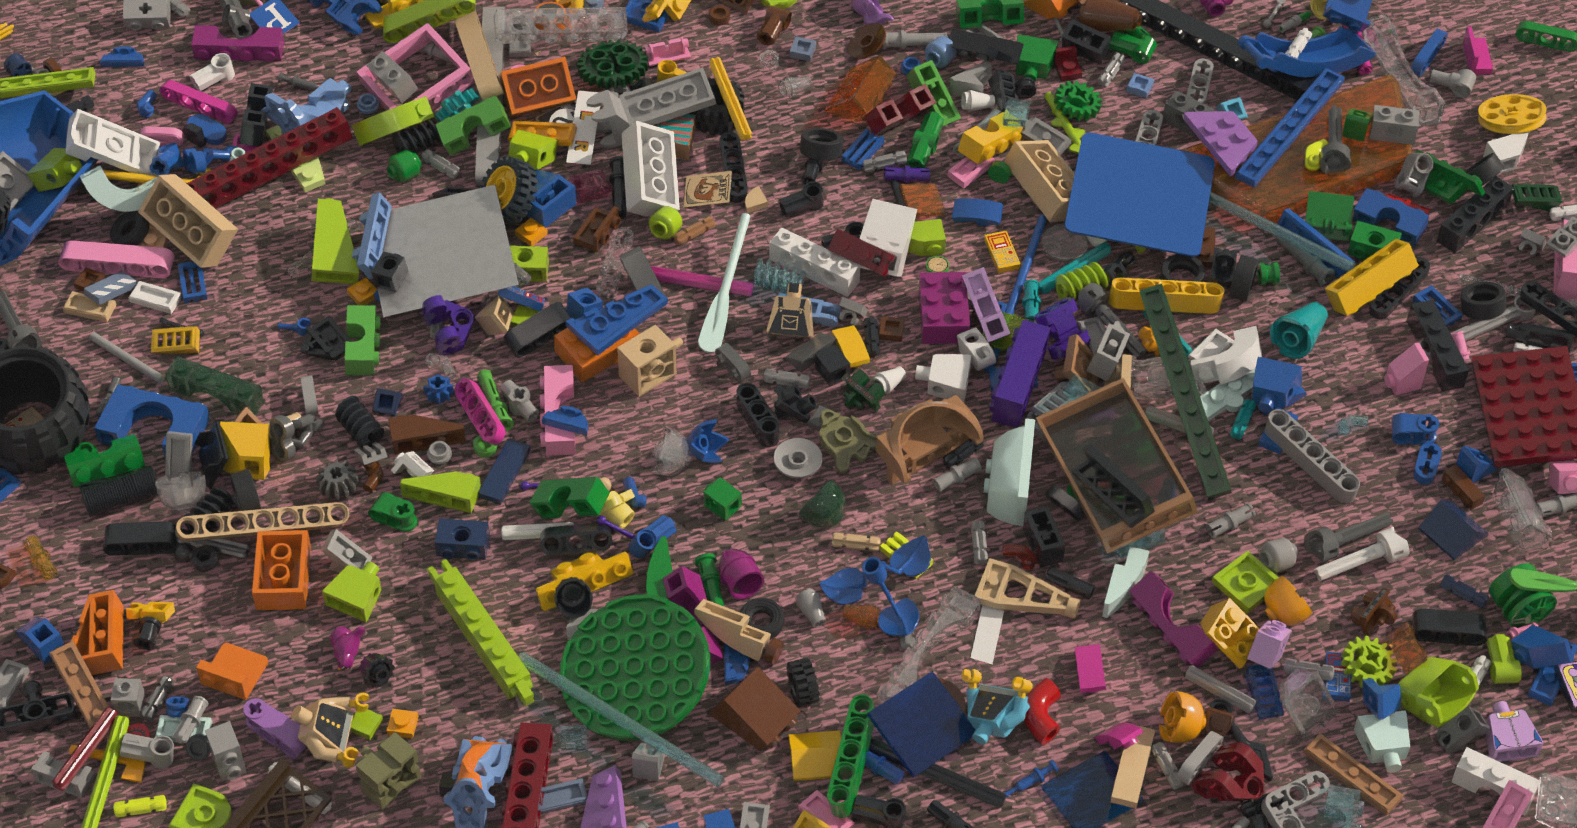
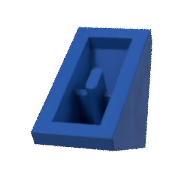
M1463 446L1460 449L1456 465L1473 483L1499 469V467L1494 468L1493 461L1484 451Z

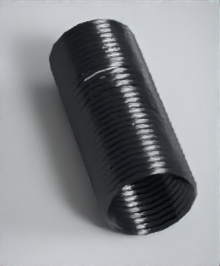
M152 466L80 488L89 517L125 507L128 504L136 503V500L139 502L161 495Z

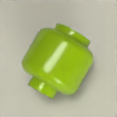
M670 206L659 208L649 220V228L652 234L663 240L673 237L682 226L680 213Z

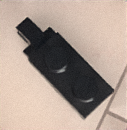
M1520 323V326L1507 324L1505 337L1516 339V343H1523L1526 347L1529 345L1540 348L1567 346L1570 352L1574 332L1530 323Z

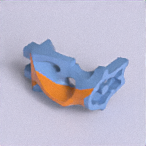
M474 736L471 740H462L458 760L453 767L452 779H456L452 790L443 797V802L452 808L455 828L487 827V808L495 807V798L489 794L488 790L494 783H501L506 770L510 769L512 744H509V740L499 739L496 742H488L483 737ZM465 806L472 807L473 812H466Z

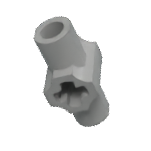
M512 380L505 381L501 385L500 391L509 400V409L512 414L523 416L527 422L536 420L539 416V410L531 403L530 391L525 386H517Z

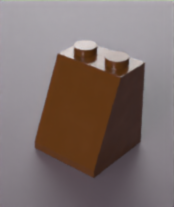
M756 667L709 714L757 750L761 751L766 746L771 749L781 739L778 734L783 729L786 732L789 731L798 722L795 717L801 710L759 667Z

